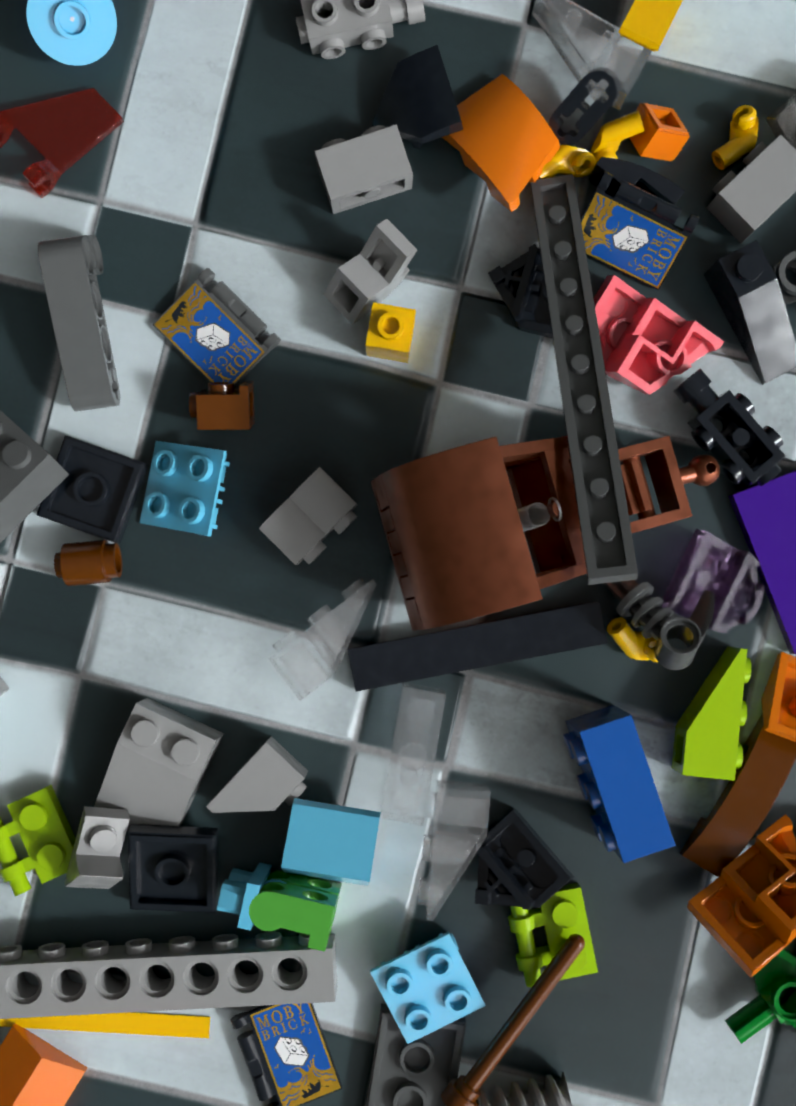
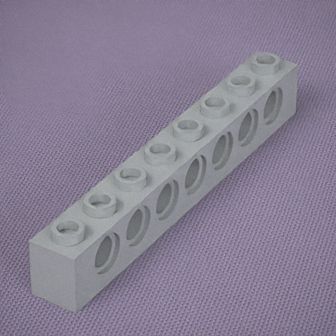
M263 932L251 939H238L236 934H221L213 937L212 941H195V938L192 936H179L170 939L169 943L152 944L151 939L138 938L127 941L125 945L109 946L108 941L97 940L87 942L82 947L65 948L64 943L57 942L42 945L36 950H22L21 945L0 947V1019L335 1002L337 992L335 934H330L325 952L307 948L310 935L299 933V936L282 937L279 932ZM286 958H294L301 963L303 968L297 972H289L282 967L281 961ZM243 960L252 961L258 967L259 972L246 974L240 970L238 962ZM201 962L209 964L213 968L215 975L206 977L199 974L195 964ZM162 965L166 967L170 972L171 978H159L154 973L152 966ZM110 967H117L123 970L127 980H116L110 973ZM67 969L77 971L81 975L83 983L73 982L68 977ZM24 972L33 973L37 977L39 985L30 984L26 980Z

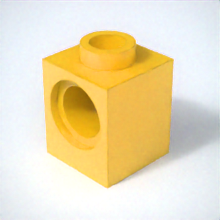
M373 302L365 344L366 355L408 363L416 310Z

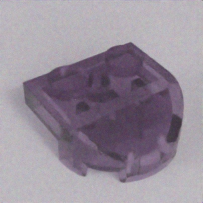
M696 529L662 599L664 602L661 607H670L677 616L688 618L692 615L704 590L712 591L714 593L715 606L713 618L708 629L719 633H728V629L738 624H748L761 606L765 587L758 582L756 567H759L760 563L750 552L736 549L711 533Z

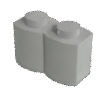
M319 467L271 514L259 529L295 565H298L303 560L310 565L327 548L322 542L324 538L333 530L341 534L357 518L352 511L358 504Z

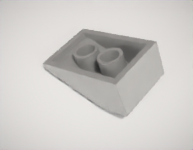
M146 698L137 702L116 744L94 807L128 810L130 820L127 832L131 824L181 826L224 733L152 699Z

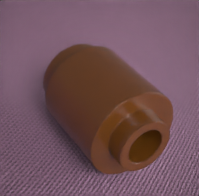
M107 540L64 543L61 551L54 556L56 576L63 578L67 586L109 583L112 578L121 577L122 575L120 547L117 543L109 544Z

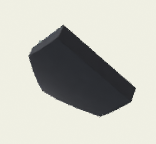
M438 45L420 51L397 63L372 124L373 127L383 125L386 128L397 124L401 138L411 142L413 147L419 150L424 143L463 130L462 121Z
M533 244L529 247L528 252L502 268L500 266L488 272L520 330L552 338L540 249Z
M517 809L512 810L482 838L481 845L477 847L479 865L475 904L522 907V909L530 910L533 907L540 908L574 877Z

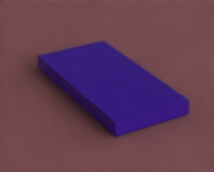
M795 470L774 478L763 486L758 484L728 496L790 654H796Z

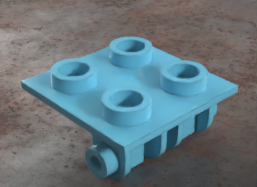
M156 441L140 523L211 537L212 530L218 527V525H215L219 509L216 508V504H222L223 500L217 499L219 491H225V487L220 486V483H224L226 468L230 466V462L226 461L227 451Z
M440 933L438 937L422 945L418 944L414 949L406 950L403 952L404 954L387 962L383 961L379 966L370 970L407 1044L486 1006L458 951L459 947L452 933Z

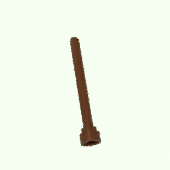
M572 934L569 936L467 1075H460L458 1079H451L441 1093V1098L446 1106L479 1105L478 1098L481 1095L479 1088L583 950L585 941L581 935Z

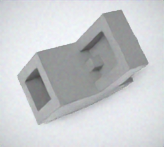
M385 219L376 225L360 254L338 267L323 295L353 325L371 312L373 302L381 303L401 283L410 271L407 266L417 252V249L388 219Z

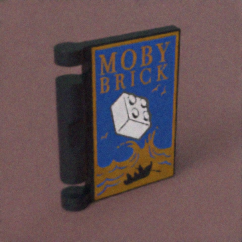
M605 171L581 219L586 255L659 290L695 229L700 217L691 214L682 229L674 225L682 208L625 180L622 181L616 195H613L606 191L612 181L613 174Z
M313 1003L264 1005L248 1012L239 1013L230 1019L233 1029L242 1028L248 1023L251 1024L253 1030L240 1034L237 1040L259 1101L268 1100L273 1095L277 1096L278 1102H271L266 1106H301L342 1089L339 1074Z

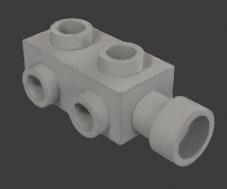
M301 0L304 15L296 17L301 44L310 43L312 55L321 53V57L324 59H335L342 56L347 47L362 44V48L365 50H375L383 47L387 42V38L394 37L393 24L407 21L408 25L425 22L423 0Z

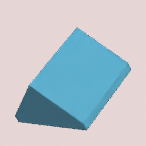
M294 798L281 864L283 872L368 886L371 878L381 812Z

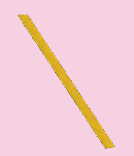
M134 1012L0 1019V1027H12L16 1023L22 1028L209 1038L210 1017Z

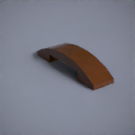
M763 713L744 743L749 748L743 757L741 768L736 769L735 781L729 780L708 818L704 819L701 817L680 852L682 856L717 877L721 876L722 869L736 859L752 839L777 799L796 759V742L765 731Z

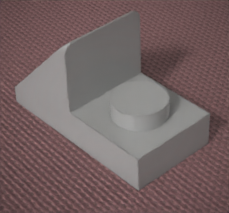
M84 806L65 878V887L110 889L123 879L120 854L130 820L128 810Z

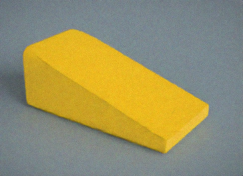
M635 0L618 33L653 52L658 51L683 0Z

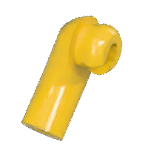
M742 105L734 110L730 123L729 141L713 151L711 155L718 169H726L755 148L759 119L756 116L754 107Z
M639 110L607 122L600 128L591 147V153L594 155L596 163L601 157L618 159L616 151L621 141L645 131Z
M622 617L615 618L608 624L607 632L626 656L634 660H651L658 663L654 653L657 641L653 637L646 639L641 635L640 631H633Z

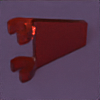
M94 88L0 111V148L8 141L12 131L17 129L46 159L33 163L22 173L29 181L28 184L40 198H43L53 190L60 176L124 121L118 112Z

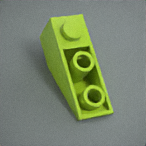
M731 646L726 648L676 724L671 768L681 775L735 781L736 769H740L743 762V748L739 743L740 726H744L747 719V704L743 700L744 683H748L750 680L752 668L751 660L747 657L748 649Z

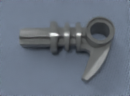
M635 580L603 583L620 602L616 608L618 614L621 617L632 615L631 624L635 628L644 627L641 635L646 639L653 637L657 641L654 653L657 661L663 667L670 670H682L691 664L713 618L715 600L712 591L704 590L692 615L685 618L678 617L670 607L662 609L661 606L664 601L661 597L651 598L654 587L648 581L638 584ZM672 638L679 639L686 644L687 648L676 649L667 640Z

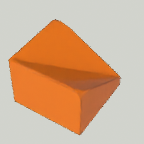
M640 103L636 111L639 110L645 131L629 137L641 157L673 161L689 139V132L673 108Z

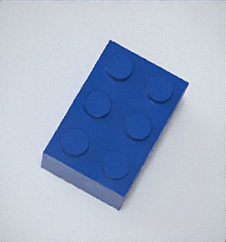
M611 705L566 720L569 732L563 734V739L570 758H575L578 766H581L583 773L577 775V781L584 799L589 800L592 808L596 810L597 814L590 816L599 842L603 841L607 852L614 851L621 861L626 863L676 846L632 715L615 705Z

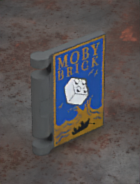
M206 268L192 285L157 319L153 326L210 382H233L235 388L279 344L281 339L273 333L261 345L256 338L264 333L267 325L223 281L217 283L211 292L208 293L204 287L212 282L215 278V273L210 268Z

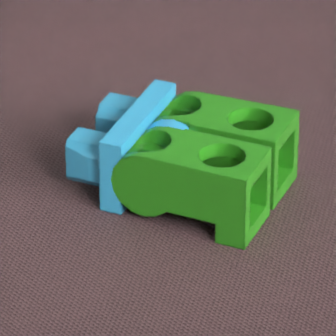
M259 863L254 872L236 868L232 869L229 879H225L222 884L217 910L240 915L237 928L251 930L253 925L263 931H274L283 928L310 935L307 948L325 952L335 918L342 883L285 873L283 870L271 872L272 865Z

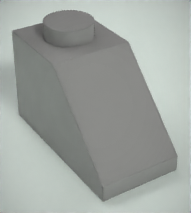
M271 736L206 807L212 813L275 811L283 801L290 806L294 798H298L307 788L302 781L305 779L308 770Z

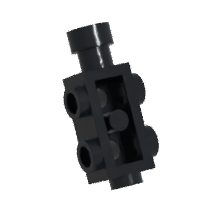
M701 368L698 369L673 390L683 404L688 402L698 413L687 422L693 429L691 435L694 441L703 450H711L721 462L719 465L721 472L733 484L739 483L741 487L752 485L755 482L759 486L765 485L781 472L777 463L786 456L780 450V447L783 445L782 438L770 426L762 428L751 416L755 413V408L746 396L741 393H737L734 396L730 390L718 396L709 386L712 381ZM713 418L719 419L722 422L723 428L721 432L711 422ZM741 450L749 454L750 461L748 464L739 455Z

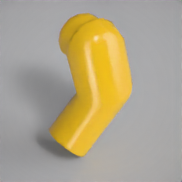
M560 145V149L552 160L543 167L542 174L537 180L552 178L558 173L564 175L573 174L574 177L588 176L596 165V159L586 149Z

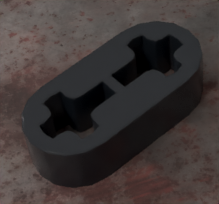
M604 67L591 70L553 112L549 120V126L558 138L560 145H573L580 141L615 102L620 91L619 78L615 72ZM592 79L595 83H599L602 79L606 80L609 86L605 92L609 98L606 100L600 96L590 106L585 101L593 90L592 85L589 83ZM579 108L584 113L575 124L579 132L576 133L571 129L564 133L561 130V126L564 123L560 117L561 114L568 118Z

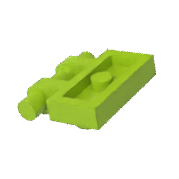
M52 784L8 804L7 807L13 821L3 824L0 817V864L2 866L0 875L4 883L9 882L15 896L23 894L32 888L25 874L32 869L36 870L41 884L59 877L68 871L76 838ZM18 833L28 852V856L20 860L9 838Z
M579 883L564 885L540 908L526 910L522 909V907L510 906L511 915L508 917L510 931L516 934L519 953L516 954L518 970L524 974L527 987L534 985L541 975L540 968L551 962L572 934L581 935L584 938L585 946L560 980L598 973ZM544 926L548 946L536 948L532 930L535 927Z

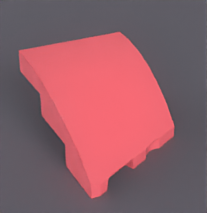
M608 275L594 297L606 375L644 394H652L667 384L671 377L682 374L692 367V363L707 353L718 350L724 343L723 340L695 320L686 321L656 298H646L615 275Z

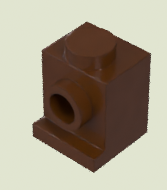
M244 381L239 386V389H234L233 382L207 383L208 389H203L200 392H190L189 411L191 418H197V430H250L255 423L253 381Z

